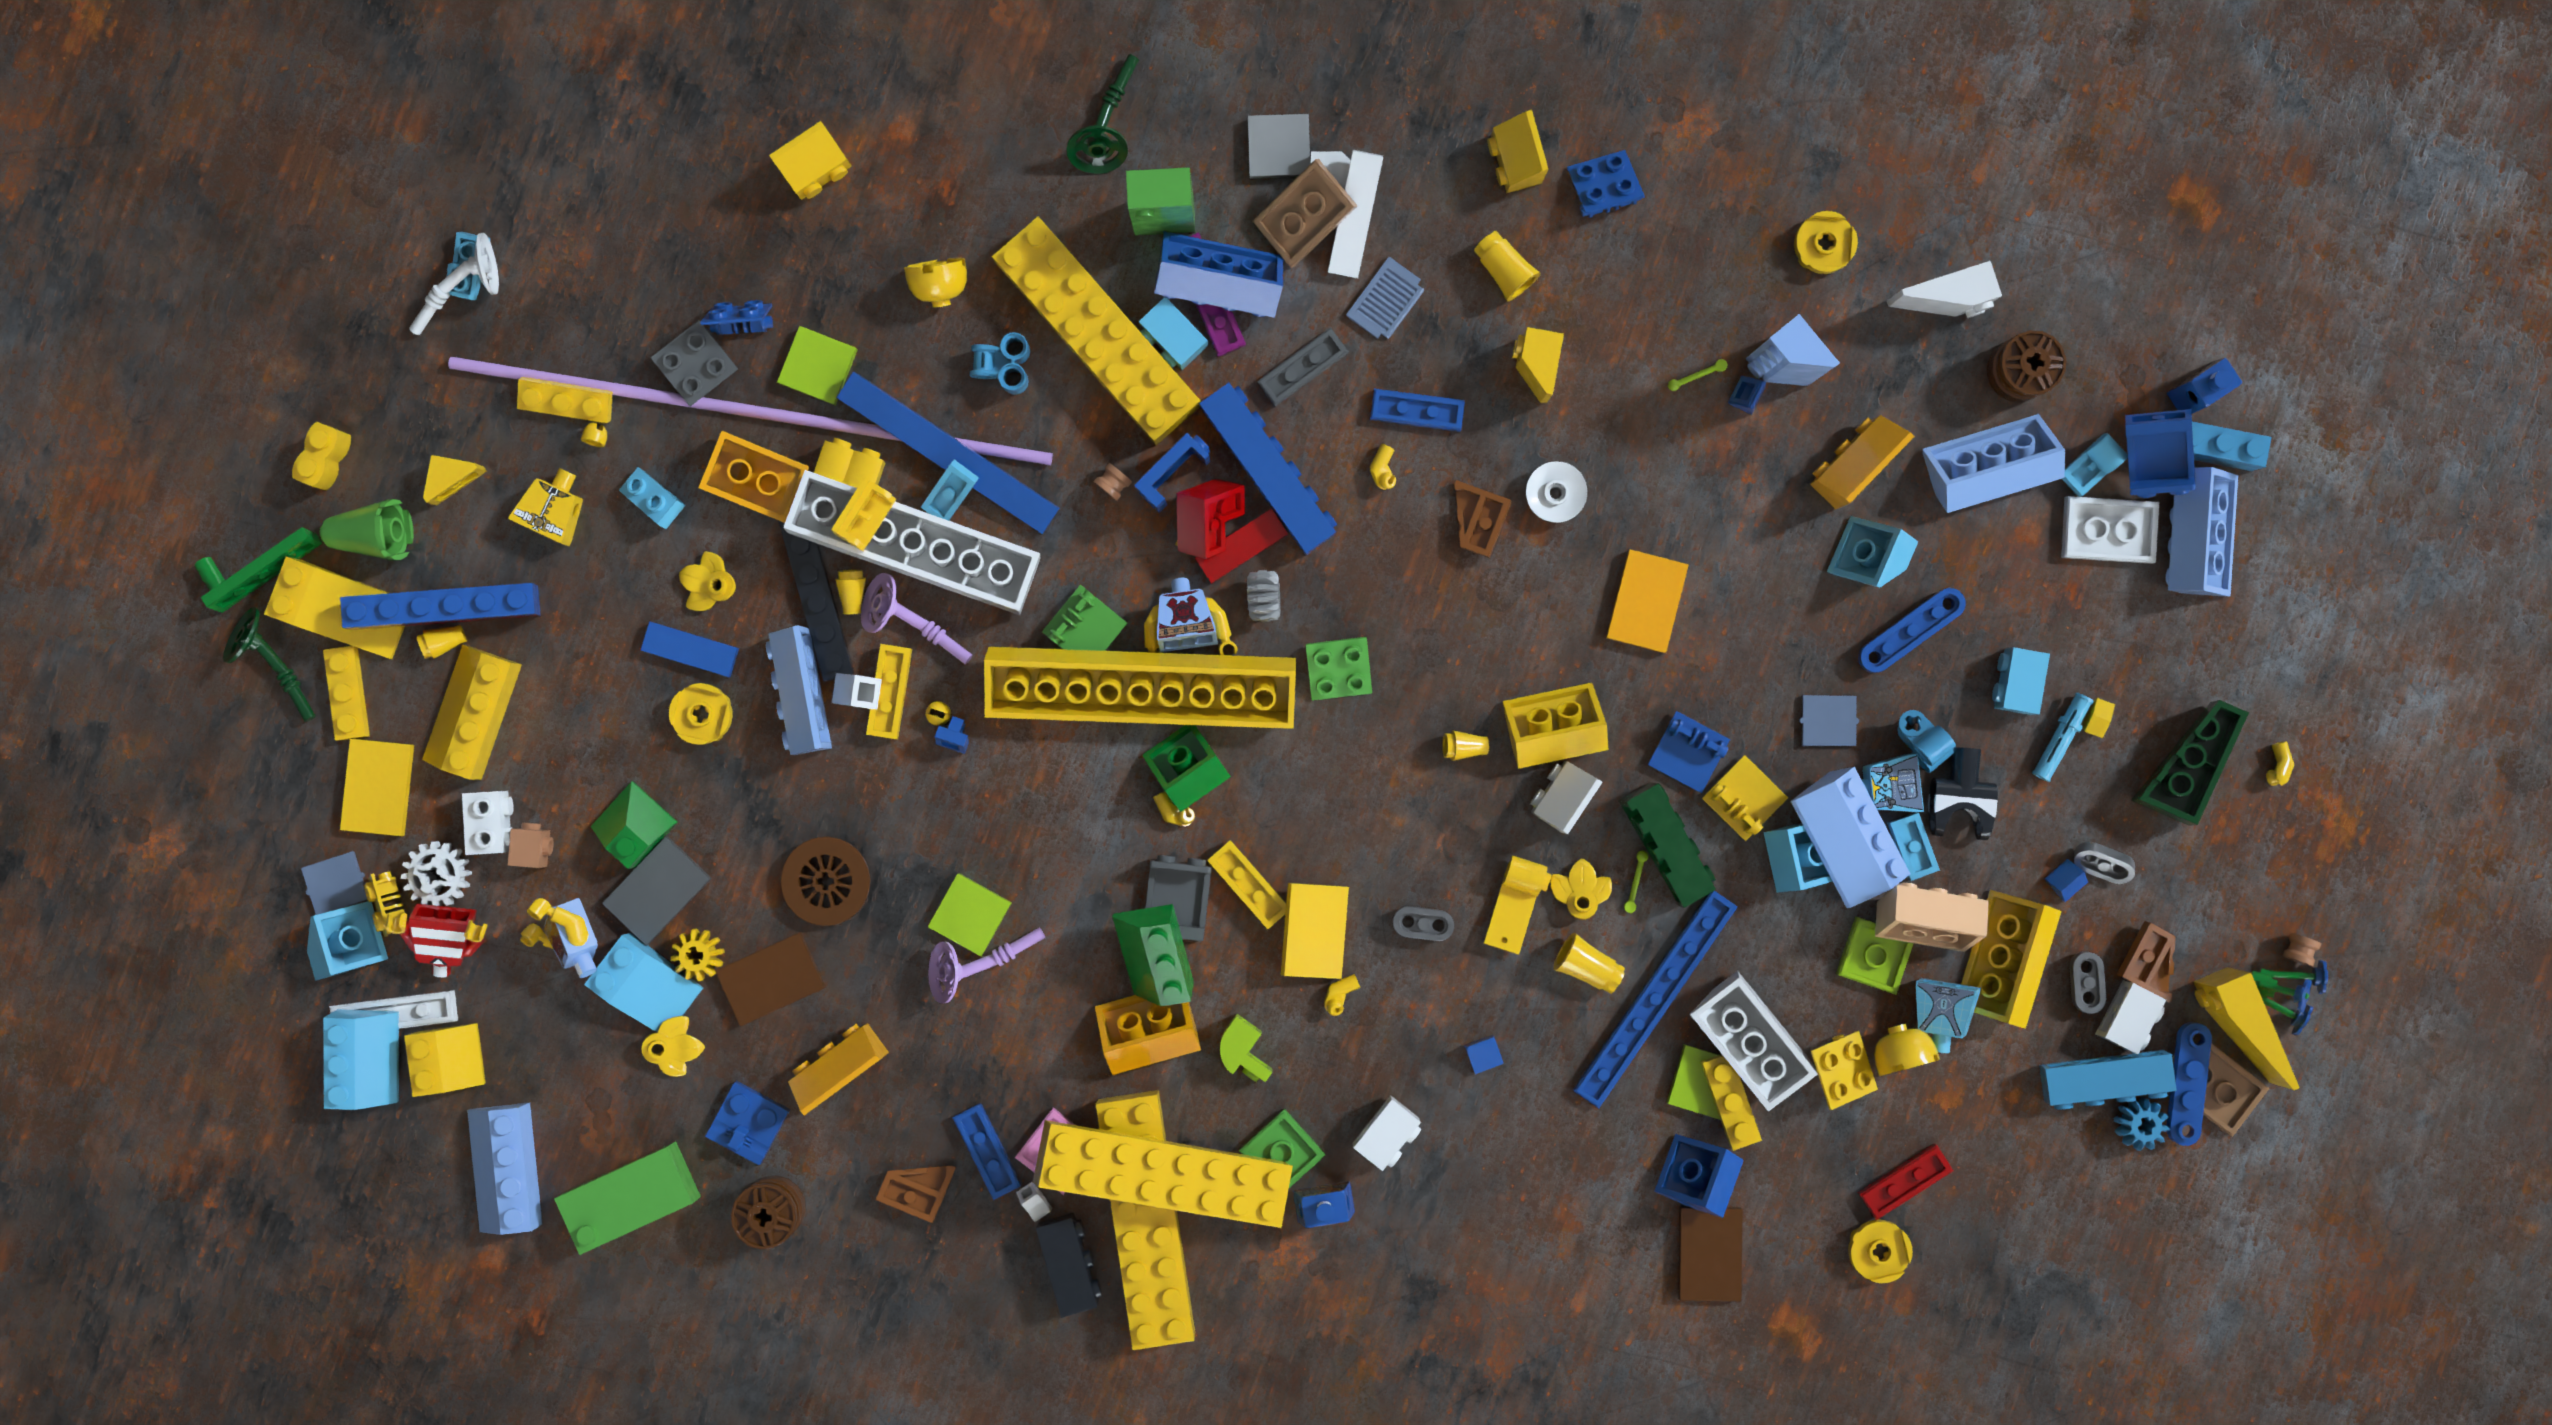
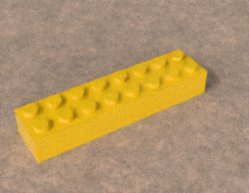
M1039 216L992 256L998 267L1155 445L1159 444L1200 408L1199 403L1201 400Z
M1159 1090L1098 1099L1096 1109L1100 1130L1166 1141ZM1110 1199L1132 1349L1138 1350L1194 1341L1195 1327L1177 1211Z
M1045 1120L1032 1183L1039 1188L1281 1228L1293 1166L1284 1161Z

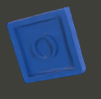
M736 1081L705 1137L749 1161L761 1165L790 1109Z

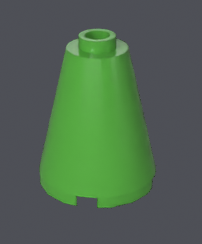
M387 499L326 518L320 527V537L329 548L397 561L404 559L409 554L405 550L407 544L413 543V523L409 511L403 510L399 505L402 504L400 500Z

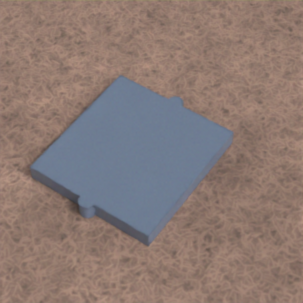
M1802 695V717L1799 718V723L1802 724V746H1856V724L1859 723V719L1856 718L1857 696Z
M354 851L301 868L308 888L306 894L310 895L316 915L367 900L363 880L365 874L360 871Z

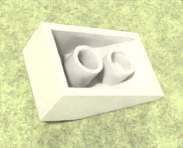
M1991 261L1902 289L1888 299L1887 304L1888 307L1955 317L1966 313L1967 318H1971L1994 307L1993 301L2000 298L2002 294Z

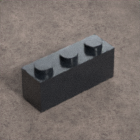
M1070 1213L1039 1222L1036 1231L1061 1318L1097 1308L1098 1298L1102 1297V1290L1099 1280H1093L1090 1268L1094 1267L1090 1249L1085 1250L1082 1238L1086 1236L1081 1219L1076 1220L1075 1214Z

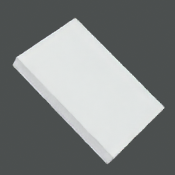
M2065 497L2061 558L2156 563L2159 502Z

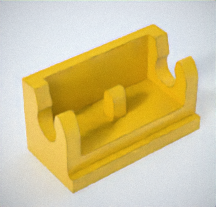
M864 477L832 527V532L864 552L894 505L896 498L891 496L892 494Z

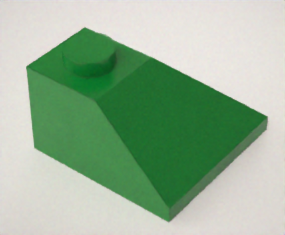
M631 781L592 824L591 828L605 849L626 868L630 869L636 868L678 821L634 781Z

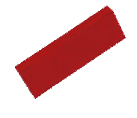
M1271 508L1226 537V551L1207 559L1195 557V560L1212 584L1286 537L1288 533Z
M1934 1143L1857 1193L1873 1218L1878 1220L1954 1170L1938 1145Z

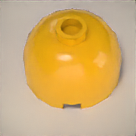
M947 258V261L931 260L904 267L909 290L919 300L932 302L933 307L951 305L950 299L959 296L966 285L967 269L965 258Z
M1906 1024L1888 1028L1889 1035L1884 1036L1878 1041L1874 1052L1879 1076L1940 1060L1932 1038L1926 1032L1919 1029L1907 1030Z

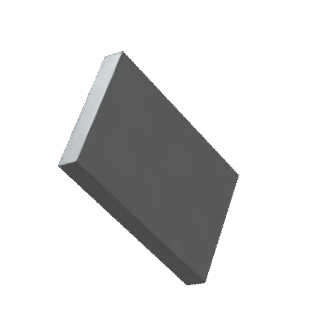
M665 837L602 904L647 946L712 878L669 837Z

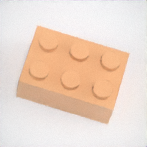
M1900 883L1877 901L1875 937L1965 952L1987 937L1988 900L1978 899L1977 895L1970 893L1954 895L1948 894V891L1942 888L1925 890L1917 888V885L1912 883Z

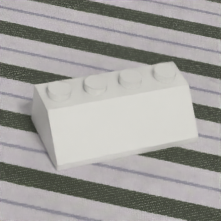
M1738 970L1716 986L1690 1013L1692 1018L1768 1111L1818 1075L1814 1064Z

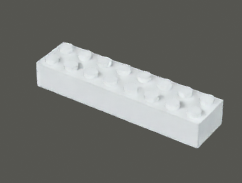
M807 470L804 471L783 527L787 533L1017 615L1021 614L1041 559L1040 553L897 502L894 503L863 552L836 536L831 530L857 488Z

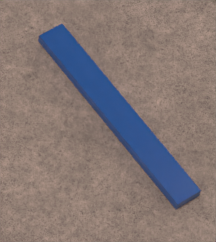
M852 372L836 397L943 469L947 470L955 459L979 477L973 489L1041 534L1045 532L1060 509L856 372Z
M1716 891L1705 896L1573 1088L1574 1092L1597 1108L1601 1107L1737 909L1735 904Z

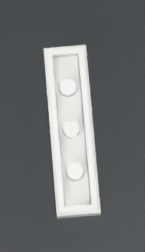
M1358 150L1352 151L1345 191L1357 204V207L1336 228L1328 273L1358 278L1383 155Z
M455 990L329 1006L330 1013L337 1009L399 1011V1029L458 1021Z

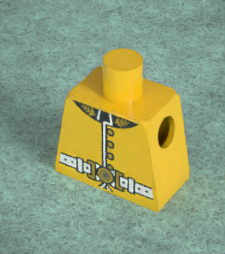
M559 468L552 484L536 478L508 519L558 543L570 546L583 503L582 498L569 492L576 475Z

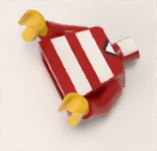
M416 904L409 917V921L407 920L406 913H401L400 918L388 914L385 929L389 933L399 934L408 948L414 951L416 961L432 964L433 976L447 977L451 974V966H461L464 958L472 956L485 941V932L488 925L485 923L483 926L474 924L477 910Z

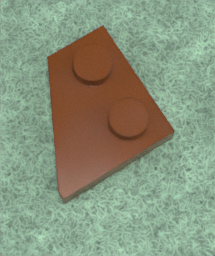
M1456 480L1454 485L1457 500L1460 547L1490 559L1512 501Z
M2144 921L2116 975L2128 982L2137 984L2170 1003L2172 1001V993H2169V976L2174 975L2172 956L2175 951L2176 936L2151 922Z
M941 1166L887 1171L876 1200L933 1223L957 1167Z

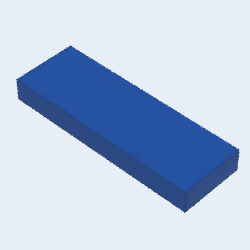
M1374 388L1370 420L1461 432L1465 400Z
M649 621L640 651L731 677L739 648Z
M979 1103L952 1117L993 1200L1020 1187L1022 1184L982 1104Z

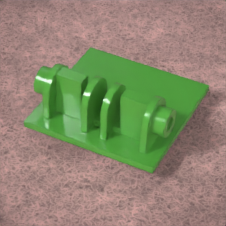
M1079 585L1042 632L1062 649L1106 651L1127 625V622L1082 585Z
M1367 637L1306 644L1312 701L1372 693Z

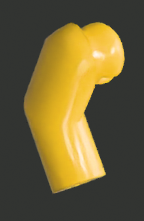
M1385 444L1380 445L1370 465V472L1375 484L1383 490L1391 489L1396 484V477L1392 475L1388 466L1395 450Z
M2287 741L2272 744L2277 765L2274 770H2269L2266 773L2267 782L2271 786L2286 784L2294 768V762Z
M1165 791L1153 796L1165 822L1183 827L1190 825L1194 821V811L1187 807L1180 812Z
M1355 974L1334 982L1328 987L1324 1007L1330 1015H1340L1344 1010L1343 1004L1346 994L1361 988Z

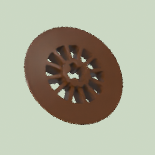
M817 837L800 844L787 858L781 874V889L789 908L804 921L820 926L836 925L853 917L865 903L870 888V874L863 856L848 842L834 837ZM824 854L830 856L827 868L822 857ZM836 856L840 858L842 862L833 870V863ZM817 857L820 870L811 863V859ZM846 864L850 873L838 875V872ZM806 865L814 872L815 876L803 873ZM824 872L828 873L829 878H834V884L829 885L828 890L825 889L824 884H819V878L824 877ZM852 876V885L839 881L841 878ZM801 877L811 879L813 883L802 886ZM838 886L849 888V895L843 894L838 889ZM815 887V890L807 898L803 889ZM820 892L819 903L816 905L811 900ZM833 892L843 900L839 905L835 903ZM826 894L828 895L831 907L823 906Z

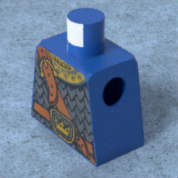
M2226 358L2211 362L2166 392L2177 410L2191 409V414L2208 407L2240 386L2242 380ZM2188 391L2196 395L2195 402L2190 398Z
M1350 1181L1293 1190L1297 1220L1305 1228L1347 1222L1355 1213Z

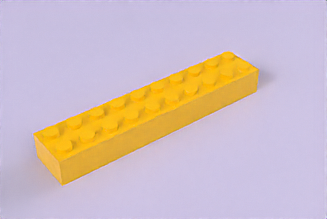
M988 647L984 659L985 718L1294 729L1296 658Z

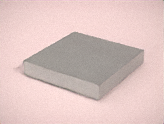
M1309 114L1248 116L1250 179L1298 177L1310 165Z

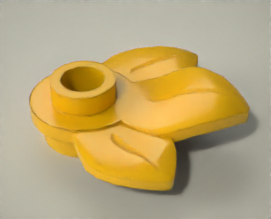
M704 551L700 565H687L679 572L681 584L691 591L686 602V607L690 610H709L716 601H725L730 598L736 589L733 577L725 571L724 561L719 555L712 552ZM720 580L721 588L717 591V583Z
M1580 859L1573 865L1569 872V877L1553 874L1550 880L1555 899L1566 904L1569 913L1579 920L1591 918L1596 913L1598 904L1606 901L1612 891L1611 878H1596L1593 866L1585 859ZM1585 899L1588 902V907L1580 908L1577 905V901Z
M675 1016L663 1021L657 1033L648 1035L642 1043L641 1050L644 1058L651 1063L658 1064L663 1073L678 1077L686 1075L685 1062L697 1058L703 1052L705 1046L697 1038L686 1034L689 1018L687 1016ZM655 1044H661L664 1048L661 1053L656 1054L652 1052V1047Z

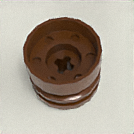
M2029 330L2005 341L1993 351L1988 361L1987 376L1991 387L1999 396L2013 402H2025L2051 391L2060 383L2066 371V355L2062 345L2055 337L2043 331Z
M778 1175L765 1176L752 1183L735 1200L731 1212L732 1227L737 1237L746 1245L760 1250L774 1248L784 1243L803 1222L806 1212L805 1197L799 1186L790 1179ZM763 1209H766L768 1215H772L768 1221H765V1215L760 1214Z

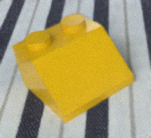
M1532 110L1525 111L1493 127L1491 138H1488L1487 141L1491 156H1497L1499 167L1496 168V175L1499 185H1505L1506 192L1510 193L1542 184L1549 169Z
M821 121L769 155L801 200L805 197L809 199L816 196L822 191L823 185L831 180L833 182L840 180L848 173L847 169L852 167Z
M1527 327L1523 335H1518L1517 340H1515L1512 358L1517 359L1516 369L1539 402L1546 404L1553 395L1564 334Z
M478 1023L418 1031L404 1036L412 1097L445 1093L486 1084Z

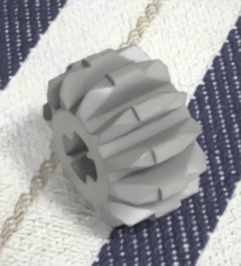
M1258 570V572H1250L1247 577L1249 616L1253 621L1270 622V620H1278L1280 617V583L1275 571Z

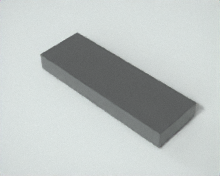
M1330 327L1258 380L1257 383L1272 404L1277 407L1346 356L1349 351Z

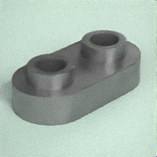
M2085 842L2075 848L2074 864L2088 874L2115 884L2127 883L2135 876V862L2126 854L2094 842Z
M1404 906L1395 912L1392 921L1396 932L1408 938L1443 941L1449 938L1454 930L1452 917L1447 912L1438 909ZM1405 916L1413 917L1414 921L1410 927H1405L1402 924V919ZM1437 919L1442 920L1444 923L1443 928L1439 931L1434 930L1432 927L1433 922Z
M2082 951L2072 957L2069 965L2071 997L2073 1005L2079 1011L2093 1014L2099 1012L2106 1003L2104 964L2097 954ZM2087 961L2089 968L2087 971L2082 972L2081 964ZM2089 992L2091 994V999L2085 1003L2083 1001V995L2084 993Z

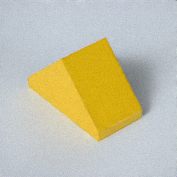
M431 455L423 498L426 503L437 506L487 471L484 466L476 463Z

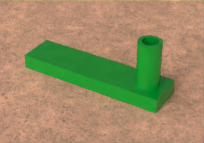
M301 527L226 580L211 557L202 558L194 565L209 590L201 599L207 608L223 613L278 575L286 557L301 559L320 546L322 542L316 533Z

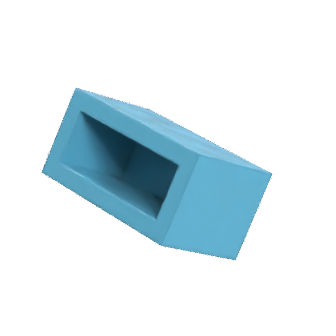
M1164 297L1139 321L1142 335L1151 345L1156 343L1164 351L1160 355L1172 368L1177 365L1183 370L1208 347V340L1168 298Z
M2015 647L2006 648L1998 659L1997 668L2001 673L1999 683L1995 684L1992 693V700L1995 701L1994 709L2027 715H2039L2050 654Z

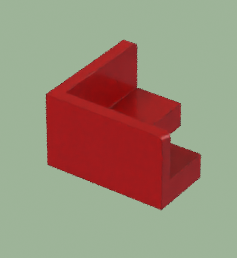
M1213 479L1177 492L1178 551L1204 559L1226 551L1225 522L1245 514V485L1222 479Z

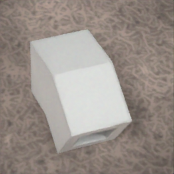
M1031 1182L1016 1192L1021 1205L1034 1222L1051 1212V1205L1034 1183Z

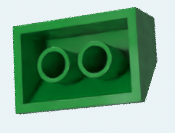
M1173 904L1114 913L1112 918L1134 995L1159 1006L1191 1002L1194 980Z

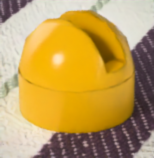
M589 423L584 428L580 440L588 445L603 448L607 441V430L603 425H600L597 429V423Z
M933 702L926 709V719L932 725L942 726L950 720L951 710L944 702ZM931 709L945 713L944 719L931 715Z

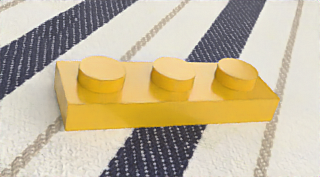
M521 377L518 379L517 409L609 423L611 421L613 391Z
M880 644L875 678L882 679L877 710L870 709L866 735L898 739L911 662V648Z
M346 646L323 650L335 741L370 737L358 648Z
M1231 840L1207 860L1267 929L1285 915V901Z
M1722 1054L1701 1061L1730 1149L1734 1151L1762 1141L1738 1073Z

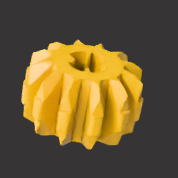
M692 929L690 936L686 933L679 935L682 944L674 943L672 945V948L678 951L679 954L671 956V961L679 960L681 963L675 968V971L679 973L686 969L685 979L687 980L692 979L694 974L698 981L705 979V973L710 977L714 976L716 972L713 966L720 967L723 965V961L716 958V955L725 953L723 948H715V945L720 942L719 937L709 941L710 931L704 930L700 936L698 929ZM692 952H702L703 958H693Z

